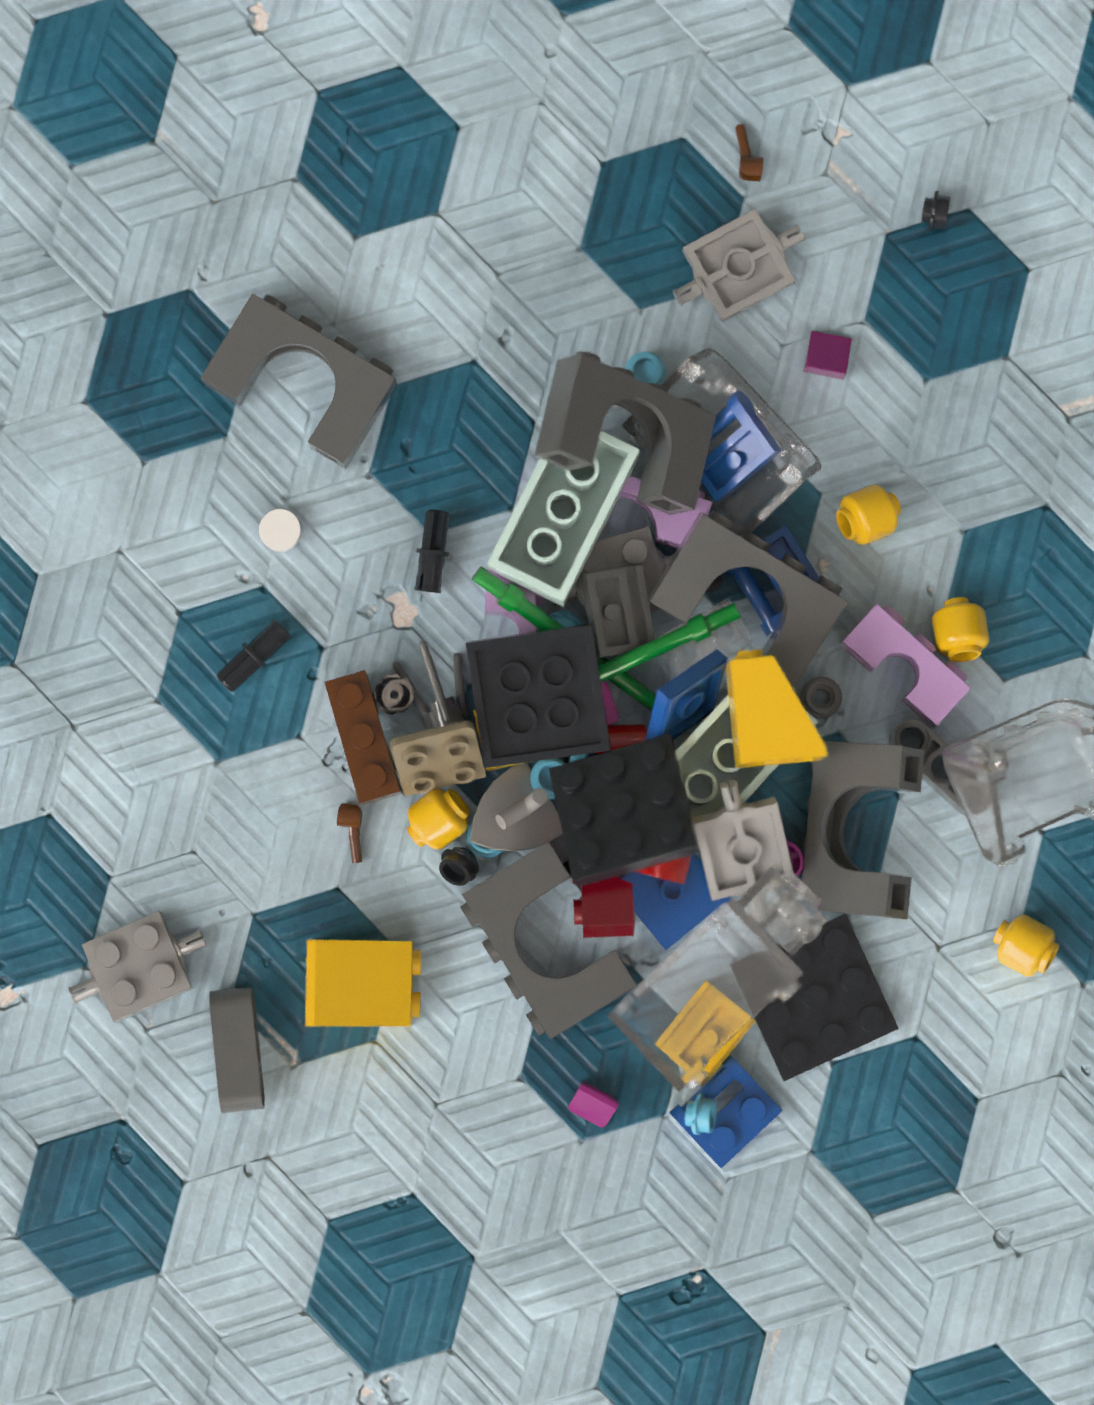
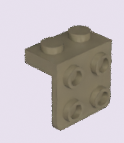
M470 721L400 736L390 741L391 752L404 796L417 793L423 794L432 789L454 784H465L472 780L486 777L476 730Z

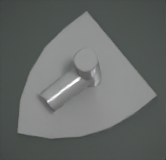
M527 763L514 765L488 787L481 797L473 817L470 842L493 850L515 852L537 848L563 834L559 814L550 799H548L547 792L542 788L535 790L532 788L530 781L531 769Z

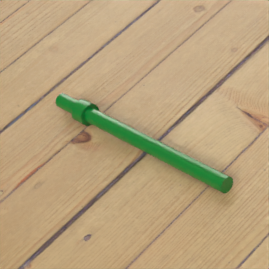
M482 566L473 575L472 580L496 597V603L509 613L514 610L541 631L564 627L524 598L525 592L514 584H505ZM606 657L598 658L599 665L609 661ZM626 672L608 679L652 712L656 698L655 693Z
M735 603L706 616L700 613L687 621V625L600 664L601 682L692 640L698 643L711 637L712 631L741 618Z

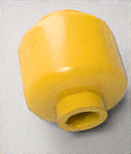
M876 484L868 485L842 498L839 510L836 512V521L839 530L846 539L853 540L860 545H866L894 533L898 526V515L901 513V507L897 497L892 492L888 493L884 488Z
M965 597L946 600L944 607L937 610L932 616L936 649L940 654L947 656L951 662H967L977 659L981 656V651L989 644L990 639L984 609L977 604L969 603V600Z
M442 788L432 789L409 807L407 816L410 825L407 827V832L418 846L428 845L435 850H442L467 830L469 824L467 817L470 815V810L461 796L453 789L449 788L446 791Z
M1025 914L1018 915L1011 923L1004 920L993 939V942L999 945L997 949L998 961L1027 977L1034 976L1038 971L1044 974L1050 967L1059 949V944L1055 942L1054 930Z

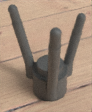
M426 641L419 642L422 659L436 698V702L429 704L432 712L429 711L399 662L393 664V668L400 678H407L412 683L414 688L413 702L422 715L426 729L465 721L464 717L470 715L465 697L460 653L453 655L457 704H455L453 696L445 698Z

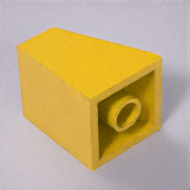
M763 650L737 652V656H734L735 660H730L725 668L735 769L820 761L827 756L826 746L774 656L763 657Z
M307 940L305 1026H412L413 1017L420 1018L421 992H413V975H421L422 951L414 950V941Z

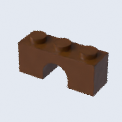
M363 670L325 681L359 804L363 806L402 794L367 672Z

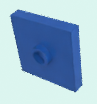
M718 649L714 650L657 690L645 740L669 733L674 740L711 714L715 708L727 664V657Z
M696 854L691 855L690 870L685 884L634 871L627 873L621 878L633 883L634 913L665 950L669 949L730 898L729 896L712 901L702 861Z

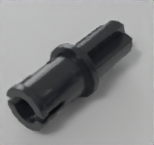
M430 509L426 512L421 548H416V553H419V565L414 590L441 594L445 557H449V552H445L449 513L446 511Z
M275 619L248 645L244 642L242 644L244 648L217 673L218 680L227 690L235 691L261 666L265 669L267 667L265 662L288 640L292 639L289 633Z

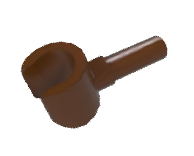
M738 124L735 126L740 149L739 177L744 181L760 182L763 173V157L750 156V146L745 124Z
M342 803L338 809L337 826L350 828L349 842L352 863L362 862L359 835L362 810L357 805Z

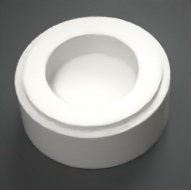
M272 510L265 514L260 522V538L273 551L285 552L291 550L298 544L301 538L302 529L300 522L288 510Z

